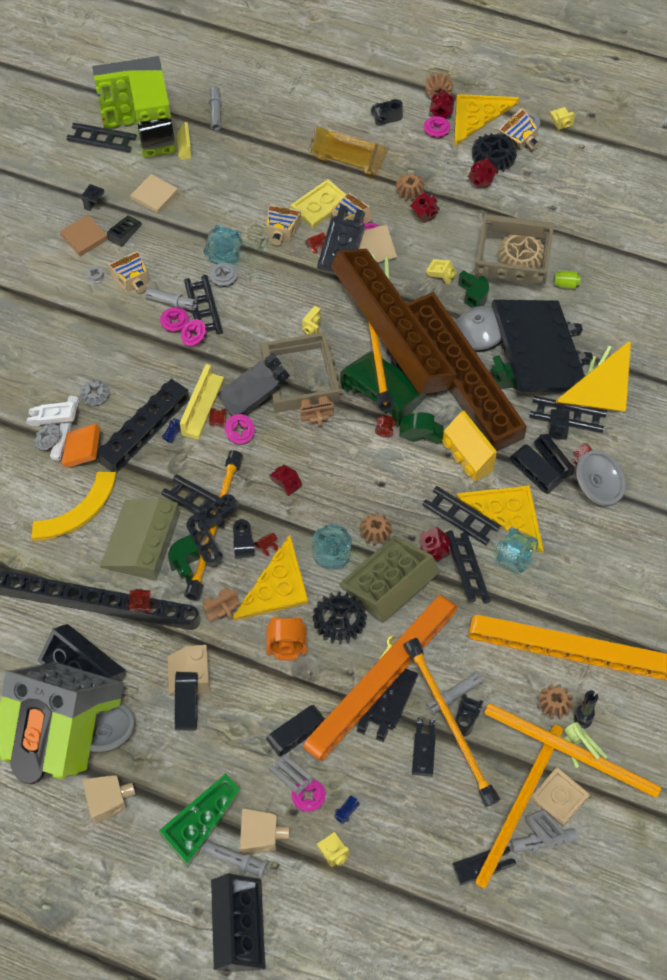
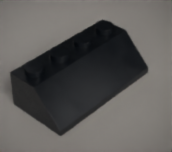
M69 624L52 629L37 660L40 664L58 662L118 681H122L126 673L124 668Z
M230 873L212 879L214 970L225 972L264 970L265 947L261 880Z

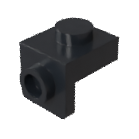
M89 184L81 195L84 209L91 211L105 193L103 188Z
M551 409L548 434L551 438L567 439L569 410Z

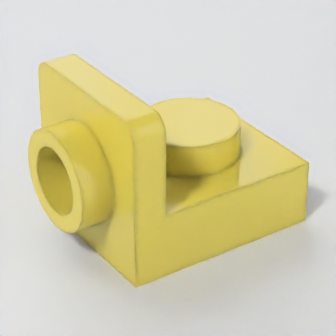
M565 107L550 111V118L558 130L573 125L574 112L569 113Z
M433 259L426 270V274L428 277L443 278L445 284L450 285L456 275V270L451 260Z
M314 306L302 319V330L307 335L319 333L318 325L321 322L320 308Z
M335 832L317 843L318 849L331 868L336 864L340 866L348 860L349 848L344 846Z

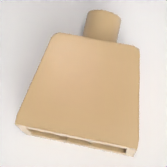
M116 775L82 780L94 824L126 809L124 798L136 795L133 783L120 786Z
M242 809L241 854L275 851L277 839L289 840L290 827L277 826V815Z

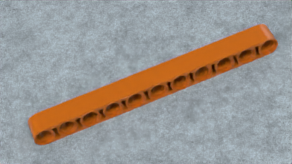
M440 594L308 737L303 745V749L317 760H324L413 661L407 654L403 644L411 639L418 638L422 649H424L452 618L458 605Z

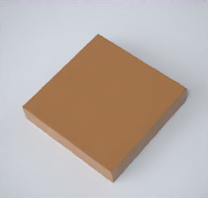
M89 215L60 231L61 237L79 256L84 255L108 240L107 234Z

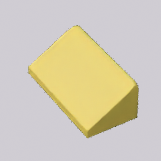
M184 122L176 135L179 159L192 157L188 123Z

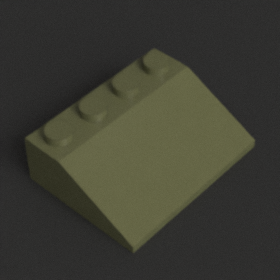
M163 499L125 500L100 568L157 581L180 516L178 503Z
M393 536L341 581L339 586L345 592H348L351 597L355 595L356 601L361 600L362 606L365 607L369 614L385 622L439 573V569L433 555Z

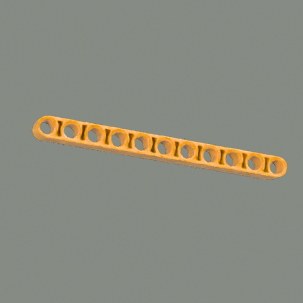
M474 615L471 618L468 637L475 641L667 681L666 653L482 615Z

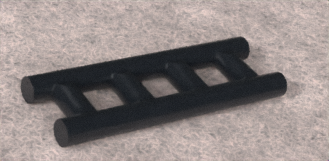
M75 122L72 124V129H76L74 135H67V141L129 153L132 151V146H128L129 141H136L137 134ZM83 131L92 132L90 138L80 136ZM98 134L107 135L105 141L96 139ZM118 137L123 138L121 144L112 143L113 138Z
M202 275V281L191 283L189 278L184 279L188 298L197 300V303L193 304L208 301L209 309L199 311L197 305L196 309L192 310L194 319L201 320V317L211 315L213 323L205 324L207 326L206 331L215 329L217 334H222L223 329L208 276ZM204 288L206 295L195 297L194 290Z
M534 396L533 403L538 404L536 412H530L529 418L550 422V415L544 413L545 405L556 407L557 410L566 409L575 411L573 419H569V426L603 433L604 426L599 425L600 417L606 418L607 410L559 404L553 399ZM582 413L593 415L592 423L580 421Z
M178 474L173 477V481L177 482L170 491L165 488L161 492L164 497L195 514L220 498ZM183 486L191 490L185 499L177 495ZM198 494L206 498L200 506L191 503ZM217 512L214 515L212 513H209L208 518H215ZM222 520L216 525L219 527H223L225 521Z
M438 486L433 490L437 494L433 501L430 502L425 499L422 503V506L463 532H467L468 535L486 546L490 542L486 535L491 529L498 532L501 527L495 521ZM443 499L453 504L448 512L438 507ZM459 509L469 514L464 522L454 517ZM475 519L485 524L480 532L470 527Z
M452 530L447 531L446 536L450 541V548L468 602L476 601L475 596L481 597L484 604L491 602L468 533L463 532L460 534L461 538L454 536ZM458 545L464 546L466 554L460 553ZM464 562L470 563L473 572L466 571ZM469 579L476 580L478 589L472 588Z

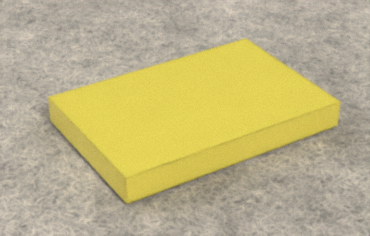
M327 179L292 203L290 208L301 210V219L313 229L333 215L332 208L346 194Z

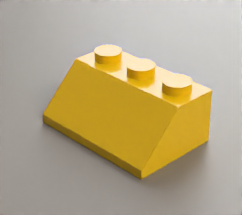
M460 412L444 430L442 442L445 448L450 449L456 462L461 463L464 467L466 475L471 476L474 481H477L494 471L497 451L466 412Z

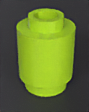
M561 270L556 272L555 286L576 289V286H580L581 275H577L578 271Z

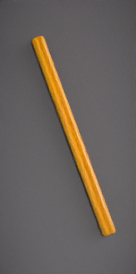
M492 703L487 705L485 709L486 715L653 797H657L660 794V785L602 757L596 759L590 751Z
M555 724L550 732L561 737L563 728ZM544 743L476 879L475 884L482 889L487 887L555 748Z

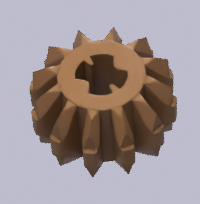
M436 72L435 75L430 74V77L426 80V93L429 94V97L442 90L451 94L453 81L449 75H444L443 72L441 74Z
M407 172L406 176L401 175L400 179H397L396 192L400 198L405 197L406 201L408 199L414 201L418 195L424 192V180L421 179L420 175L415 176V173L410 175Z
M378 512L375 516L369 513L368 518H363L362 524L359 526L361 538H366L367 544L372 541L374 546L377 542L383 545L384 540L389 541L390 534L392 533L391 521L386 520L385 514L379 517Z
M551 684L548 689H542V694L538 697L540 701L538 707L539 709H544L543 715L551 714V720L554 719L555 715L559 719H562L563 714L569 715V709H572L574 704L571 702L573 696L567 694L568 688L562 690L560 684L557 685V688Z

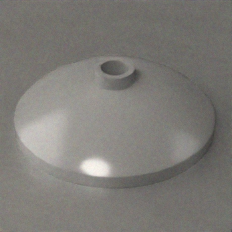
M492 306L473 307L462 313L455 322L474 350L488 349L502 340Z
M592 450L582 455L578 461L576 472L578 483L584 494L590 500L600 505L607 506L618 502L625 491V477L618 462L611 455L600 450Z
M120 704V707L112 708L111 711H100L99 714H96L90 751L103 752L112 750L122 745L131 736L134 729V720L128 708Z

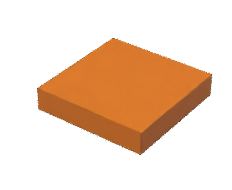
M95 423L67 432L62 459L64 467L68 468L96 459L100 434L99 425Z

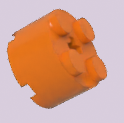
M274 617L270 619V623L266 627L267 654L270 656L271 653L275 655V659L283 661L298 659L299 654H306L307 629L300 617L283 619Z

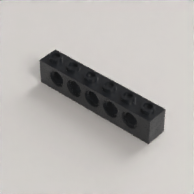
M172 378L167 383H164L155 395H152L143 407H140L130 420H127L118 432L112 434L110 440L105 445L99 447L96 454L98 462L111 472H116L117 474L190 400L188 389Z

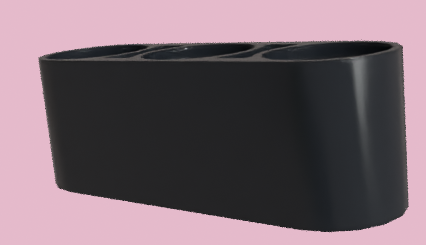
M527 444L510 456L515 467L546 494L563 482L561 475Z
M176 671L175 730L196 731L198 720V673Z
M311 705L267 736L266 741L275 753L281 757L308 739L325 718L315 705Z

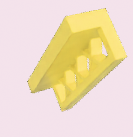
M205 365L180 421V429L183 436L197 440L200 439L217 400V393L220 392L224 384L223 376L212 374L211 365Z

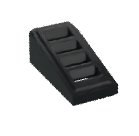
M127 215L107 231V238L109 241L122 247L139 229L142 222Z

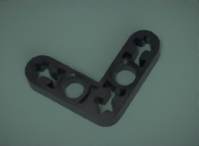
M230 494L223 495L187 520L186 526L204 561L211 566L218 565L223 555L209 528L233 514L239 506L238 500ZM228 501H231V502H230V505H231L230 507H227V502H228ZM212 510H216V517L213 519H209V513ZM195 522H198V527L201 530L200 532L196 528H194ZM208 536V542L205 545H201V538ZM208 549L215 553L214 559H211V554L208 551Z

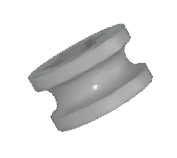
M92 267L88 270L87 276L91 283L99 284L104 280V274L100 267Z

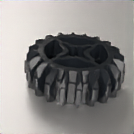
M491 132L490 135L484 134L483 137L479 136L478 140H475L472 147V159L475 164V162L488 158L497 169L496 173L499 171L504 172L505 169H510L515 163L517 148L514 141L510 140V137L505 138V134L501 136L499 133L492 134Z
M340 591L337 592V596H334L332 592L329 594L330 598L323 596V602H317L313 615L314 628L318 629V635H323L324 640L331 638L332 644L335 640H338L340 645L342 640H346L349 643L350 637L356 640L357 634L363 633L362 628L366 627L365 621L367 620L366 609L362 606L361 600L356 601L355 595L349 598L348 592L343 596ZM329 610L331 616L329 617V620L325 622L323 618L326 612ZM354 613L356 616V620L352 625H350L349 619L351 618V615Z

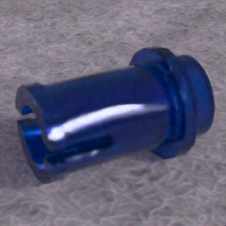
M176 418L169 421L170 425L162 435V438L168 443H172L178 431L181 430L180 420Z
M349 796L340 809L335 810V819L341 824L349 822V817L360 806V802L355 797Z

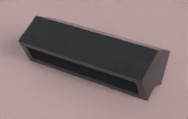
M540 434L534 443L563 479L573 475L574 466L548 434ZM544 443L552 451V455H550V453L543 446ZM556 459H558V460L560 461V463L564 466V468H565L564 471L561 469V467H560V466L558 465V463L555 461Z

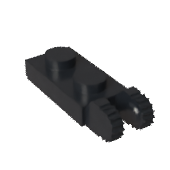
M418 717L417 732L414 738L412 775L433 777L436 734H434L435 719L429 721L430 733L426 734L421 733L423 720Z
M506 846L502 856L507 855L511 851L509 846ZM491 850L452 864L460 886L476 881ZM508 859L498 863L493 874L516 865L515 859Z

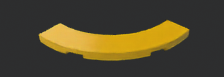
M97 472L94 484L88 495L69 512L52 519L33 521L32 541L55 539L57 536L68 532L70 534L89 523L103 509L104 504L109 496H111L116 482V472Z

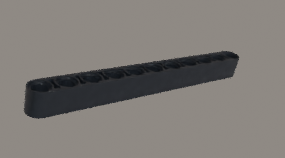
M0 570V581H2L0 582V595L186 630H194L200 625L199 611L192 605ZM21 584L19 587L14 588L15 585ZM59 591V593L52 595L53 592ZM98 598L96 601L90 602L91 599ZM111 602H117L115 605H109ZM136 605L135 608L129 609L130 606ZM150 609H156V610H155L154 612H152V613H149V612H148V610H150ZM170 612L175 613L173 616H167ZM189 616H195L191 620L186 619Z

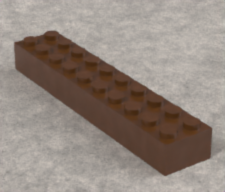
M368 249L338 250L331 268L417 392L425 394L448 390L457 376L456 372Z
M432 292L406 303L457 374L449 390L494 449L498 451L524 439L527 428L526 424L436 294Z

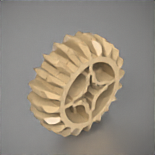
M509 234L499 244L497 254L501 264L539 269L543 263L545 248L541 240H537V238Z

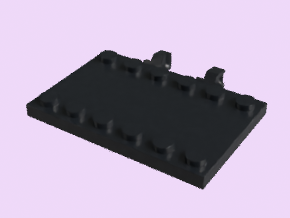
M493 300L492 307L519 392H567L585 377L582 366L590 364L593 359L592 353L576 351L572 336H579L583 328L580 323L571 324L566 322L559 300Z

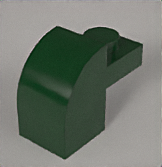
M463 270L459 274L458 286L466 290L464 303L471 308L484 306L489 293L487 278L480 276L477 279L473 274Z
M500 355L493 357L494 365H492L490 370L492 377L499 387H516L517 382L510 362L504 364Z
M417 412L401 419L399 435L412 442L424 437L435 444H439L443 440L444 426L434 421V415Z
M191 535L174 542L168 552L171 571L176 570L180 579L184 578L187 584L193 578L192 570L188 564L200 559L199 550Z

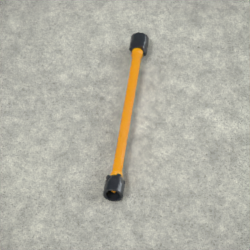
M368 321L380 390L377 394L378 408L383 412H388L394 406L393 399L386 387L378 334Z
M230 450L228 452L225 462L227 472L219 497L228 494L233 475L240 468L243 454L239 451ZM217 525L209 528L213 537L215 536ZM207 536L206 539H205L204 545H205V544L208 542V540H209L208 536ZM200 556L195 575L191 581H188L184 593L187 599L193 601L200 599L204 586L201 584V578L206 562L202 556Z
M414 638L403 644L407 654L421 669L420 671H422L424 678H426L425 680L430 690H432L431 692L436 702H438L437 704L442 709L441 712L444 714L443 716L446 721H448L447 723L452 733H454L453 735L457 743H459V747L463 750L462 753L465 755L464 757L468 765H470L469 767H471L477 782H479L478 787L481 800L485 807L497 803L501 800L497 791L492 785H489L488 781L484 780V775L479 770L480 768L476 760H474L475 758L470 748H468L469 746L465 738H463L464 736L459 731L460 729L455 719H453L454 717L449 707H447L448 705L444 697H442L443 695H441L426 662H424V652L419 639Z

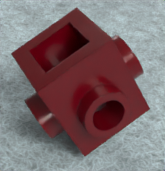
M445 90L435 93L431 98L429 111L435 116L446 118L453 113L455 99Z
M486 158L472 165L468 178L477 188L486 187L492 183L497 169Z
M425 191L418 195L415 201L409 205L424 223L434 217L437 211L440 210L436 204L438 200L432 194L428 196Z
M435 527L420 534L421 550L433 555L434 560H440L450 555V541L441 529Z

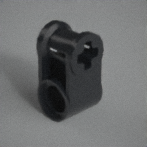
M393 99L374 104L371 107V113L375 116V123L381 126L400 121L403 118L402 101Z
M239 519L233 524L235 558L254 557V543L250 523L247 520Z
M466 694L461 699L455 719L460 729L459 731H461L464 737L471 734L484 702L483 700L477 701L468 698ZM460 722H466V723H468L469 725H468V726H462V725L460 724Z

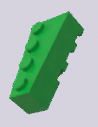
M226 773L159 830L161 838L187 868L239 796L240 789Z

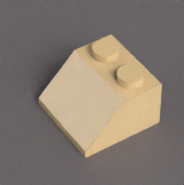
M206 645L186 646L167 656L169 696L175 695L176 671L197 672L198 693L210 692L209 660Z

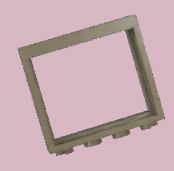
M484 214L475 274L546 284L554 223ZM487 231L546 239L542 269L482 261Z
M325 332L260 343L262 360L264 361L272 353L277 356L321 348L331 390L282 399L278 390L271 395L275 413L300 409L301 401L306 399L311 400L312 405L318 404V398L327 396L330 402H340V394L343 392L341 383H337V379H339L338 370L333 367L335 359L333 353L330 354L331 343L329 340H326Z

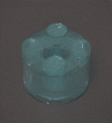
M215 225L208 233L204 248L205 257L207 255L209 261L213 264H235L238 261L242 246L241 233L238 230Z
M327 524L314 533L312 549L315 563L325 569L340 570L349 562L352 554V538L343 526Z
M510 527L504 541L500 540L496 547V551H498L496 562L518 574L519 572L523 573L533 559L531 556L532 551L536 552L538 539L517 528Z

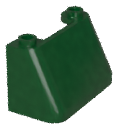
M369 351L347 365L340 372L341 388L346 392L351 388L353 392L358 390L378 404L377 394L380 390L374 353ZM382 358L386 387L390 392L394 405L392 410L384 413L386 415L389 413L393 418L391 423L399 427L401 419L414 411L424 400L426 393L419 394L405 373Z

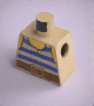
M523 108L499 128V135L505 134V138L510 137V140L514 141L515 146L520 150L526 145L534 150L540 143L535 138L538 135V129Z
M351 193L345 195L332 208L333 217L337 216L341 204L349 208L346 219L354 221L356 210L360 209L365 212L364 224L373 220L370 206Z
M269 205L267 237L272 238L271 243L274 245H280L282 240L291 241L301 224V210Z
M139 251L108 264L111 277L125 291L129 292L136 289L138 293H142L147 289L145 284L149 282L148 274Z

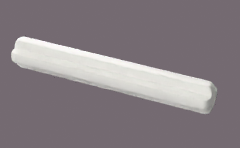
M72 395L69 396L67 402L73 401L78 406V397ZM73 421L60 423V436L53 445L50 454L52 460L59 461L61 459L67 432H70Z

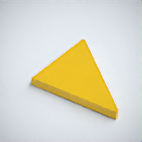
M457 94L454 145L460 144L517 105L519 97Z
M631 342L625 343L604 362L593 369L559 397L556 403L625 412Z
M530 485L457 493L459 500L501 525L500 528L537 552L543 553L544 549Z
M291 535L287 536L286 541L278 549L268 567L264 569L256 581L257 583L246 595L236 613L233 614L234 621L308 604Z

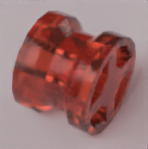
M211 408L209 426L219 425L225 428L227 410Z
M389 415L378 416V425L375 427V433L380 437H391L396 420Z

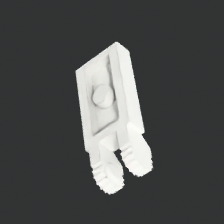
M72 401L30 408L28 413L33 417H28L26 423L30 426H40L43 424L74 421L77 405Z

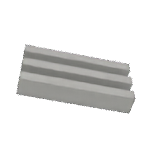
M285 754L282 756L281 761L277 760L275 762L276 765L274 767H269L271 773L297 795L313 781L308 773ZM285 764H287V765H288L289 767H291L296 773H298L302 778H304L305 781H303V780H302L301 778H299L295 773H293L289 768H287V767L285 766ZM282 769L300 786L297 787L295 784H293L288 778H286L282 773H280L279 770Z
M545 810L526 817V823L549 849L554 848V844L557 846L561 845V841L565 843L569 841V835ZM550 827L553 829V831H554L558 836H556V835L550 830Z

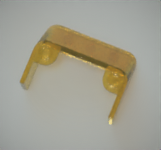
M315 125L308 152L316 154L317 159L326 161L329 158L364 169L363 173L373 175V172L377 173L388 148Z

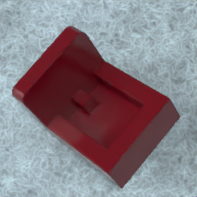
M284 464L276 468L269 475L273 482L283 487L285 494L288 496L302 487L297 472Z

